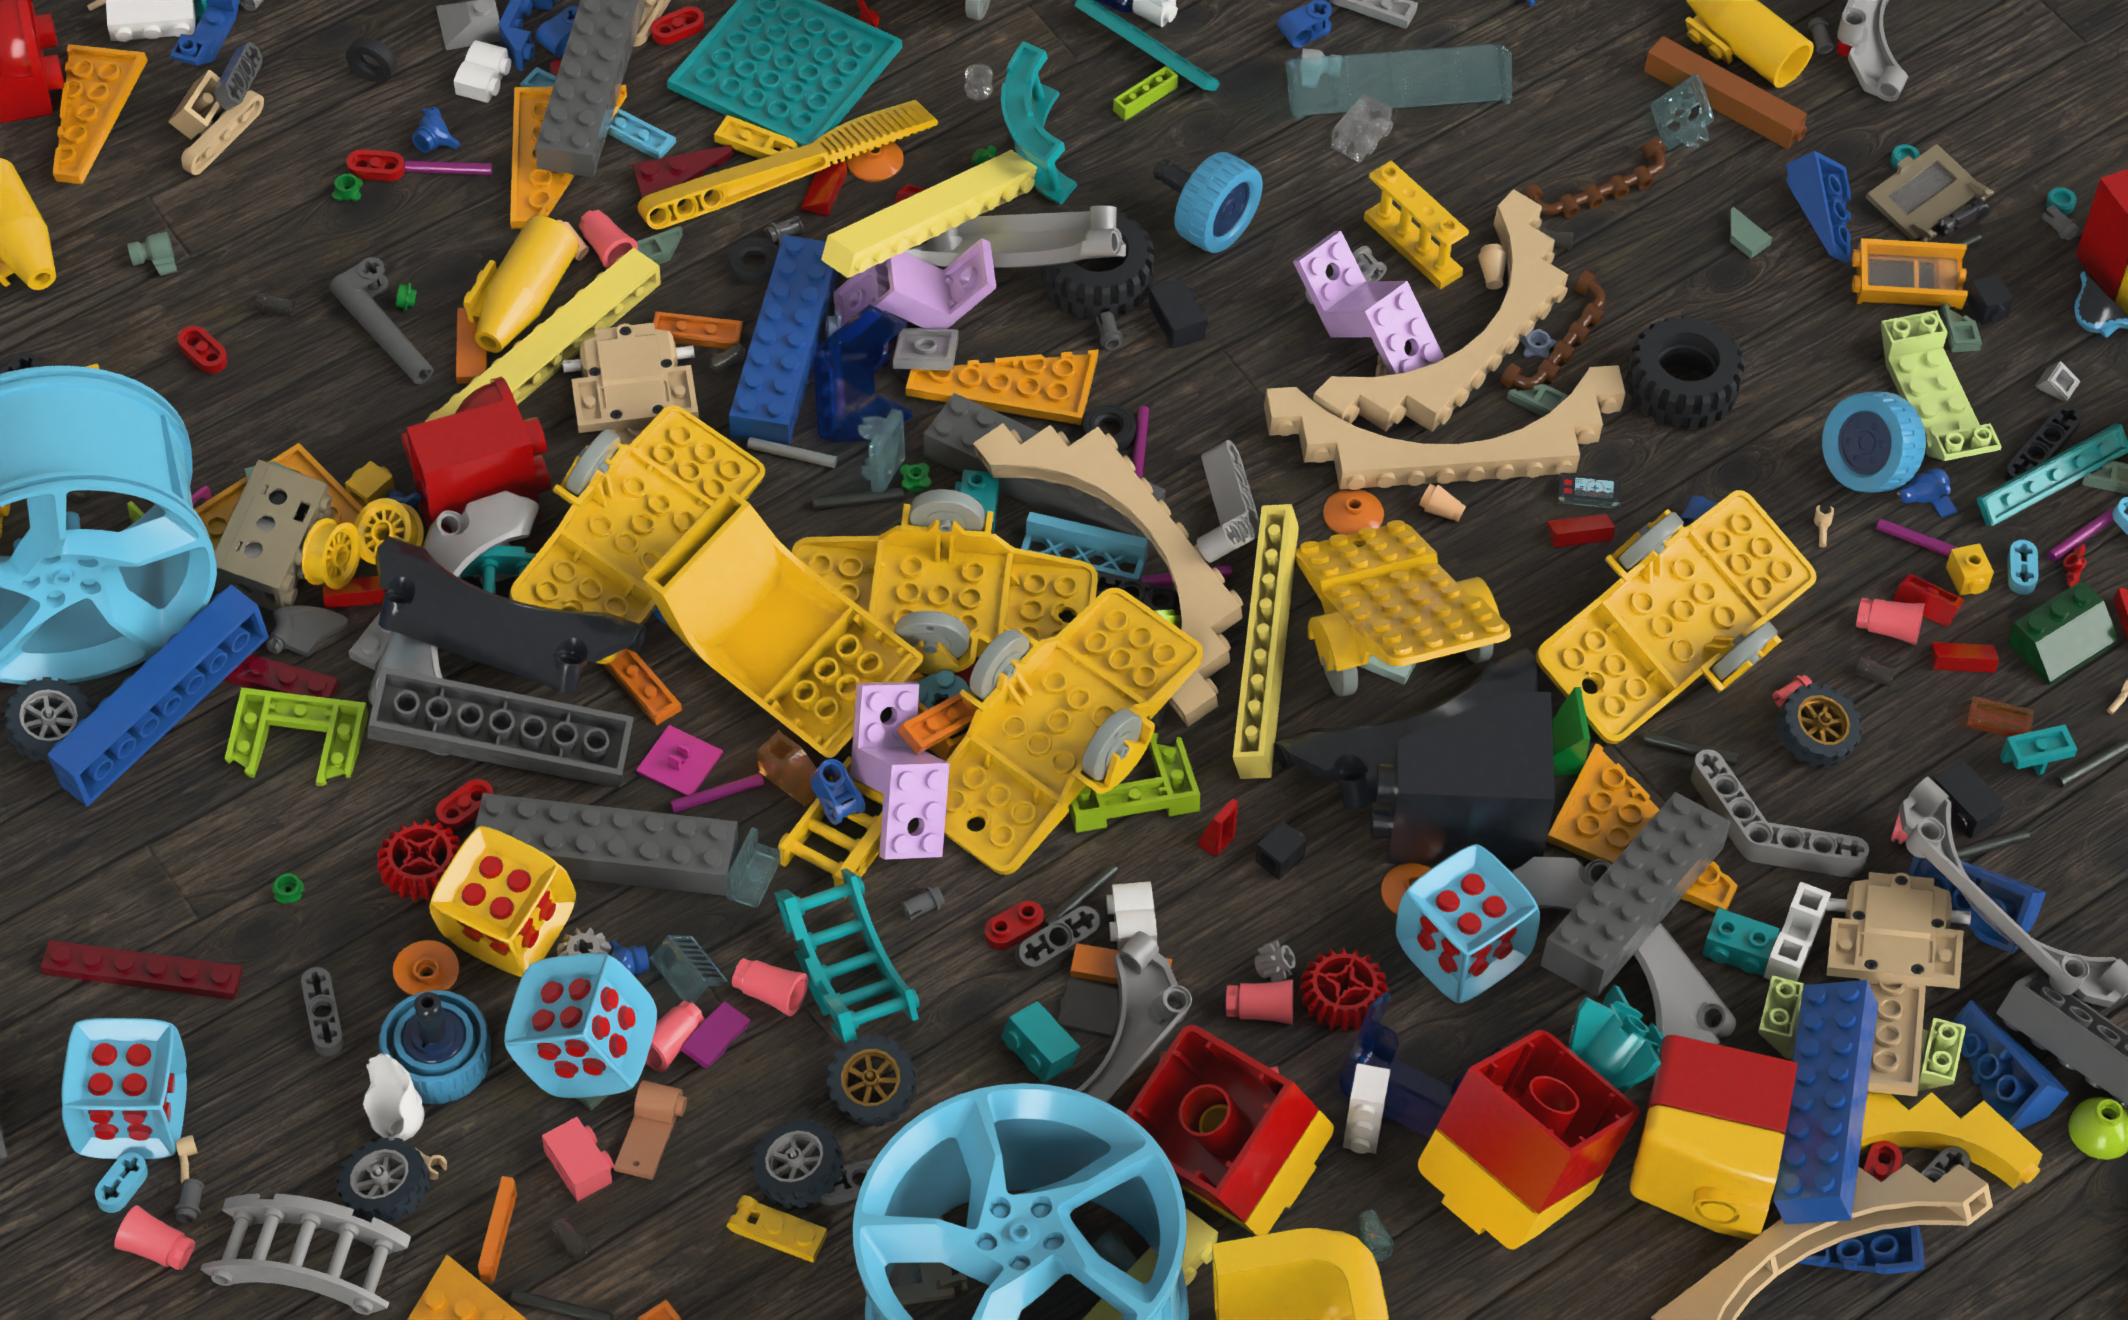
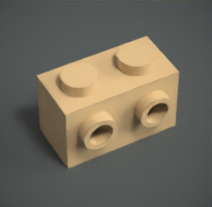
M210 69L193 83L168 121L190 140L197 134H202L204 130L209 129L214 123L211 120L213 116L223 109L214 93L220 77Z

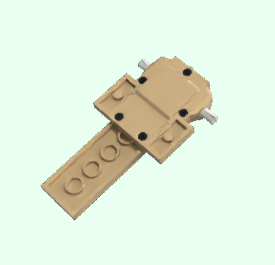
M654 323L621 324L618 327L595 329V336L582 341L580 359L562 360L564 373L582 371V376L584 377L571 379L579 433L611 429L620 436L621 444H631L665 407L670 405L679 406L699 419L691 365L678 366L677 359L695 358L694 347L692 345L676 348L671 332L655 329Z
M1869 872V879L1853 881L1851 883L1847 899L1829 898L1826 911L1846 912L1845 919L1832 918L1827 976L1868 980L1878 1002L1868 1091L1917 1096L1926 986L1959 989L1964 931L1950 929V924L1970 925L1971 911L1952 910L1950 892L1935 886L1934 878L1909 876L1906 873L1884 874Z

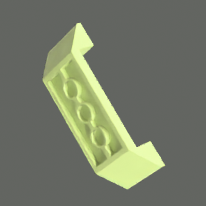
M1938 311L1882 321L1881 331L1886 367L1900 397L1907 400L1915 408L1922 420L1927 435L1925 451L1928 457L1947 461L2001 450L2002 446L1991 423L1979 424L1943 348L1948 332Z
M1772 975L1758 1033L1785 1058L1793 1060L1804 983ZM1933 1018L1929 1031L1923 1029L1918 1091L1954 1084L1966 1029L1965 1025Z

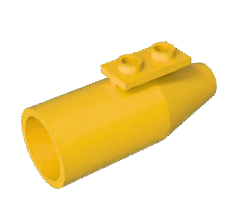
M1686 0L1696 14L1693 19L1689 16L1685 20L1688 29L1687 35L1694 43H1702L1707 47L1711 56L1717 60L1722 59L1727 64L1733 61L1732 55L1734 54L1777 88L1785 87L1795 80L1804 70L1812 56L1813 43L1758 0Z
M0 158V282L7 287L10 285L7 277L15 273L31 289L42 290L49 287L56 279L48 228L13 164L8 160Z
M545 216L529 218L498 269L495 261L489 260L484 270L479 272L475 285L464 297L463 305L466 308L470 322L474 323L477 317H479L475 341L484 350L492 353L500 352L541 314L578 251V241L565 225Z

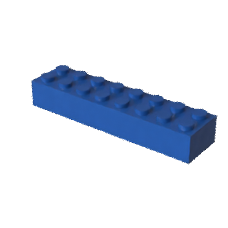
M783 235L730 410V438L748 441L749 437H754L790 446L839 276L838 271L821 260L826 244L825 241Z
M230 585L223 592H219L201 613L195 614L187 626L179 633L172 635L166 645L155 655H151L134 675L127 677L110 697L103 699L94 712L86 719L79 721L68 736L55 743L47 756L60 785L86 807L97 799L269 638L258 605L233 585Z
M1868 980L1803 985L1793 1062H1797L1798 1066L1773 1200L1785 1224L1848 1221L1852 1219L1878 1011V1002Z

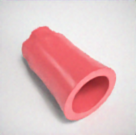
M599 209L595 211L589 210L581 217V222L578 225L579 229L583 233L584 238L593 247L606 269L610 268L621 255H625L632 248L638 250L637 242L624 233Z
M1862 598L1859 605L1856 627L1868 629V632L1900 639L1916 646L1925 603H1901L1875 598L1873 601Z
M742 958L732 976V986L740 989L748 996L773 1006L790 1017L798 1011L804 1000L808 987V976L806 973L790 971L758 960L751 961Z
M1293 979L1270 983H1240V986L1227 985L1226 1017H1239L1245 1020H1263L1292 1025Z
M684 1000L677 1007H672L662 1018L656 1021L652 1043L645 1062L653 1070L665 1072L681 1051L684 1043L705 1021L702 1011L695 1004Z
M136 1205L127 1213L115 1238L114 1247L115 1249L150 1259L165 1267L171 1266L177 1270H182L190 1260L195 1248V1241Z

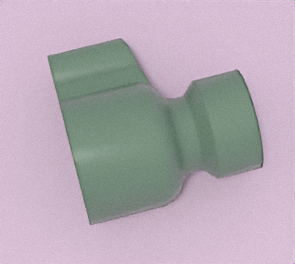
M167 231L147 236L144 243L136 241L127 244L133 266L141 265L146 260H151L160 276L178 272Z

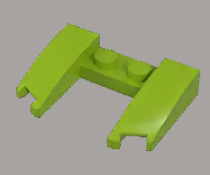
M241 687L225 761L227 763H231L233 760L246 768L244 770L245 775L255 778L271 725L327 732L316 785H327V779L343 774L350 778L360 751L369 712L366 703Z
M1153 733L1149 747L1157 778L1118 784L1112 790L1103 794H1098L1086 786L1068 806L1075 832L1107 828V819L1161 809H1167L1169 817L1199 812L1200 792L1182 738L1177 737L1175 747L1157 744L1158 733Z

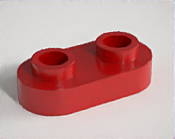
M689 6L659 17L651 24L652 39L658 44L669 45L695 35L704 28V14L699 8Z
M361 149L350 153L346 160L349 174L360 179L395 181L400 179L405 173L404 159L395 152Z
M189 326L180 331L177 338L180 351L201 371L213 374L222 371L226 367L228 360L225 348L207 331L199 326Z
M482 779L468 781L438 803L436 807L437 822L440 821L443 829L450 827L452 831L463 828L478 817L481 800L474 801V799L482 798L483 793L493 794L492 786Z
M1023 901L992 917L985 925L984 937L986 943L993 949L1005 950L1036 934L1043 927L1044 911L1042 907L1033 901ZM1025 913H1030V914H1033V915L1027 917V916H1024L1023 914H1025ZM999 927H1002V928H1005L1006 930H1005V931H997L996 929L999 928Z
M1878 1141L1871 1146L1863 1170L1882 1183L1889 1175L1900 1169L1902 1152L1892 1142ZM1879 1159L1886 1160L1888 1164L1880 1163Z

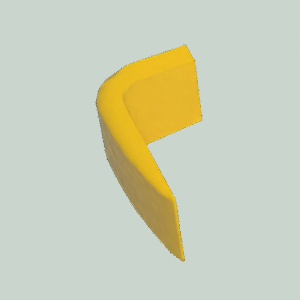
M730 488L717 499L642 578L669 627L699 658L827 758L836 756L853 737L857 683L905 682L923 662V655L793 555L775 537L751 504Z
M1301 1228L1212 1244L1216 1320H1389L1380 1271L1372 1252L1357 1237L1348 1233L1319 1228Z

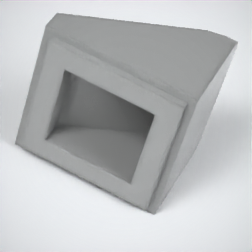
M2059 361L2044 371L2035 386L2039 390L2066 402L2080 383V380Z

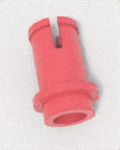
M1806 675L1795 676L1793 682L1773 692V699L1779 697L1778 700L1774 701L1775 704L1780 708L1792 692L1800 686L1807 687L1812 681Z

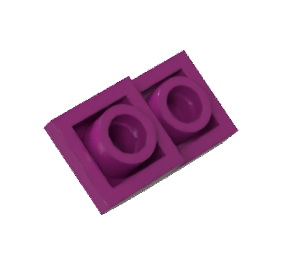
M724 1001L688 1038L681 1051L705 1069H708L725 1054L728 1045L747 1029L751 1020Z

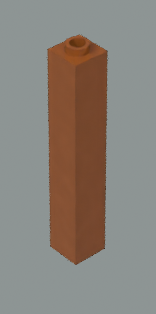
M1664 36L1648 51L1644 72L1786 149H1789L1795 141L1799 142L1804 137L1807 131V126H1805L1807 113Z

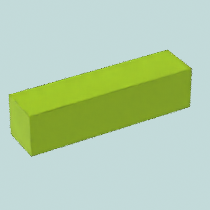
M1168 66L1163 67L1116 97L1113 101V112L1124 121L1128 120L1178 88V75Z

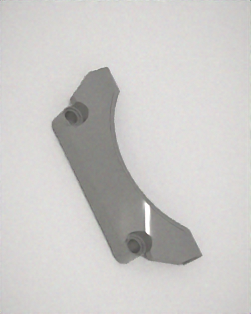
M1849 0L1842 12L1837 37L1842 43L1852 46L1848 60L1863 90L1885 101H1895L1899 98L1909 76L1896 62L1885 38L1883 15L1889 0Z
M1091 206L1090 211L977 216L956 228L949 229L939 236L927 240L926 244L912 247L904 252L936 267H948L982 238L991 243L994 268H1016L1056 265L1103 257L1126 256V244L1122 240L1121 232L1116 228L1117 208L1113 206Z
M503 491L468 503L462 514L450 510L444 511L430 526L422 548H425L443 568L458 577L470 563L488 550L506 542L529 537L539 505L529 498ZM441 524L448 525L452 533L443 531ZM390 632L368 690V700L373 706L381 666L442 678L437 647L397 632ZM430 751V752H432V753H434V754H437V755H442V756H447V755H449V754H444V753H439V752Z
M1929 777L1923 779L1899 807L1902 829L1909 835L1906 839V846L1909 852L1915 857L1926 858L1959 889L1971 907L1988 925L2022 949L2050 976V985L2056 992L2062 995L2075 993L2082 1001L2107 1008L2112 1007L2119 999H2123L2128 994V965L2121 958L2117 960L2115 957H2087L2071 954L2033 939L1969 879L1958 857L1953 841L1949 796Z
M1533 857L1523 866L1514 870L1512 874L1529 891L1539 909L1553 908L1572 911L1599 880L1600 875L1607 871L1612 864L1603 859H1596L1586 867H1583L1576 858ZM1660 923L1634 953L1647 977L1652 992L1656 1012V1027L1666 1036L1678 1035L1719 1044L1718 1038H1726L1733 1033L1736 1027V1019ZM1718 1014H1722L1721 1023L1717 1027L1712 1028L1713 1018Z
M1142 931L1136 932L1115 956L1120 1007L1117 1029L1110 1050L1094 1074L1075 1090L1098 1098L1106 1103L1114 1097L1172 1029L1184 1019L1192 1003L1190 992L1183 986L1178 985L1168 960L1158 953V944L1151 936ZM1167 1001L1177 1002L1181 1009H1173Z

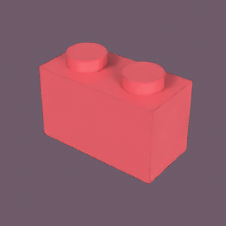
M578 1117L542 1135L545 1154L577 1202L612 1183L611 1169L614 1168V1164L609 1154L605 1150L600 1152L596 1146L597 1138L589 1125L584 1127Z

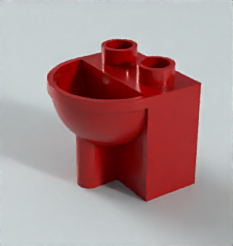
M0 0V124L54 114L50 91L65 88L58 54L44 56L43 49L58 47L51 13L36 15L32 0Z
M503 377L491 379L489 384L473 391L462 401L455 414L406 427L407 432L401 433L403 447L413 471L416 493L421 496L418 504L428 531L432 523L442 512L450 510L462 514L465 506L470 502L508 491L515 495L529 498L539 505L538 494L551 490L549 473L542 455H540L547 453L546 440L541 424L537 417L523 421L513 394ZM539 506V510H538L536 519H540V518H541L540 506ZM441 524L443 531L452 533L448 525Z

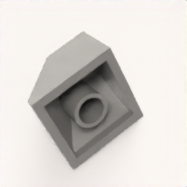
M469 0L436 6L446 50L469 47L475 40L484 43L500 41L498 25L500 21L495 0Z

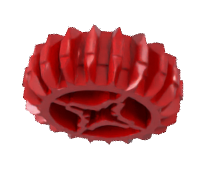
M426 819L423 825H418L413 820L411 827H406L401 823L399 827L400 832L390 830L389 839H382V849L378 850L377 854L378 872L384 885H388L392 894L399 892L402 900L411 895L415 903L419 896H424L429 902L439 880L460 849L461 841L458 836L453 835L450 827L443 830V825H441L440 821L434 826H431L428 819ZM444 853L446 855V859L443 862V864L439 866L437 864V862L439 861V856ZM403 855L405 857L403 865L398 868L396 866L397 861Z
M1344 947L1340 950V954H1336L1331 948L1327 952V957L1319 953L1315 962L1310 961L1306 971L1301 976L1302 984L1300 985L1299 993L1302 996L1301 1002L1303 1007L1308 1008L1307 1013L1309 1017L1317 1016L1318 1025L1328 1022L1330 1031L1335 1028V1025L1341 1026L1344 1033L1347 1031L1348 1026H1352L1356 1031L1360 1029L1361 1023L1369 1027L1372 1019H1378L1381 1015V1010L1384 1009L1387 1002L1388 986L1385 973L1380 972L1379 962L1370 964L1371 958L1369 954L1360 958L1357 949L1352 954H1346Z

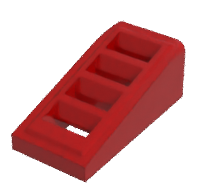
M1232 799L1214 816L1199 838L1198 846L1214 857L1218 856L1235 838L1238 801Z

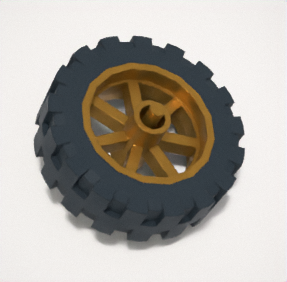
M1810 683L1807 687L1800 686L1790 694L1777 712L1779 717L1776 719V727H1779L1777 734L1780 741H1784V747L1789 753L1792 751L1796 755L1794 758L1800 762L1804 760L1812 767L1821 765L1822 768H1829L1832 764L1835 766L1839 765L1852 753L1861 741V736L1859 735L1863 732V725L1859 723L1861 719L1859 711L1854 710V703L1850 699L1847 700L1843 697L1844 693L1838 689L1835 691L1830 689L1831 686L1822 684L1817 686V683ZM1814 709L1820 711V713L1817 715ZM1804 710L1809 718L1801 717V711ZM1836 726L1837 733L1829 727ZM1825 735L1834 742H1826Z
M868 1035L860 1036V1040L855 1042L853 1039L845 1043V1048L839 1049L835 1053L834 1061L830 1062L828 1066L827 1087L836 1109L852 1123L854 1121L858 1122L860 1126L869 1127V1124H875L876 1127L884 1126V1122L889 1120L891 1122L899 1119V1114L905 1113L909 1109L912 1099L914 1100L916 1095L917 1076L909 1054L896 1041L892 1039L890 1041L886 1040L884 1036L875 1035V1038H869ZM871 1059L885 1061L877 1071L872 1068ZM866 1060L867 1069L863 1073L854 1069L857 1064ZM891 1065L896 1073V1078H881V1075ZM850 1074L863 1080L860 1083L848 1087V1078ZM882 1085H895L894 1090L888 1097L881 1089ZM866 1088L863 1102L852 1096L853 1093ZM872 1093H878L883 1099L877 1103H869Z

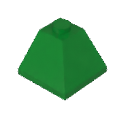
M1581 687L1573 688L1552 720L1554 776L1580 774L1585 765L1590 734Z

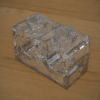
M1363 94L1333 128L1331 148L1361 162L1367 154L1374 152L1378 141L1390 133L1393 127V122L1391 121L1393 108Z

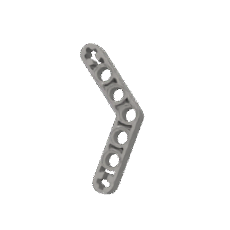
M1230 440L1222 442L1201 455L1220 522L1219 527L1197 538L1198 548L1202 556L1209 563L1257 538L1259 534L1260 522L1243 463L1237 448Z
M1706 749L1697 753L1692 768L1691 781L1710 810L1731 821L1728 836L1745 859L1756 863L1847 878H1855L1863 872L1869 854V846L1862 838L1767 822L1718 752Z

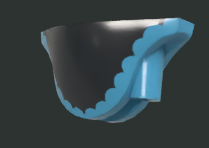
M2083 271L2080 274L2082 288L2074 306L2078 324L2088 332L2101 333L2105 338L2109 337L2118 328L2128 329L2127 314Z

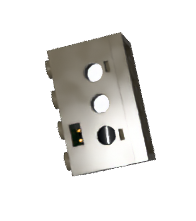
M258 459L214 552L217 563V577L214 590L223 592L230 585H233L258 606L272 611L287 607L288 605L292 606L298 593L296 586L300 579H305L301 561L306 536L318 520L322 518L333 519L334 510L331 508L332 497L329 495L328 484Z

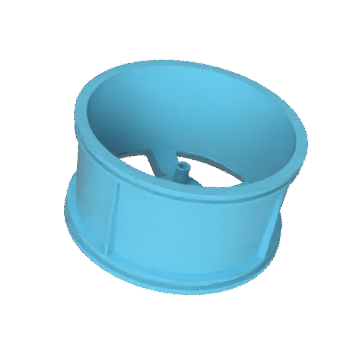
M42 366L0 374V507L27 498L30 529L22 540L18 538L14 541L13 548L15 551L13 555L0 556V682L27 685V682L36 679V681H39L43 677H51V680L58 681V678L64 679L68 684L97 679L128 669L147 660L151 655H155L166 645L172 635L179 633L187 626L191 618L195 614L201 613L210 601L217 577V563L207 529L193 509L190 489L193 473L192 449L188 431L177 411L165 398L134 379L106 370L79 366ZM76 490L110 491L144 498L155 505L135 523L120 532L81 529L79 514L73 511L66 512V495L68 492Z
M1028 1083L996 1085L959 1094L924 1111L896 1133L877 1155L861 1185L854 1211L853 1246L857 1269L867 1294L865 1320H914L898 1301L889 1283L890 1276L897 1263H943L971 1278L990 1285L985 1291L972 1320H1018L1021 1311L1042 1295L1065 1274L1073 1275L1082 1284L1120 1311L1123 1316L1122 1320H1189L1188 1292L1181 1266L1186 1244V1210L1182 1189L1175 1170L1164 1151L1142 1126L1121 1110L1098 1098L1064 1087ZM1033 1189L1015 1195H1011L1007 1192L1011 1190ZM1088 1201H1092L1112 1211L1129 1223L1146 1240L1157 1256V1263L1150 1281L1141 1283L1101 1258L1071 1220L1070 1214L1073 1209ZM969 1202L966 1228L938 1219L957 1206Z

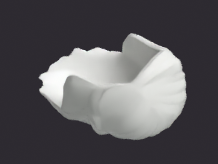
M380 1053L376 1057L370 1058V1063L366 1065L371 1084L365 1094L363 1106L371 1127L382 1138H389V1140L400 1138L405 1141L413 1137L423 1124L424 1108L422 1106V1098L414 1088L410 1073L404 1066L391 1058L390 1055Z

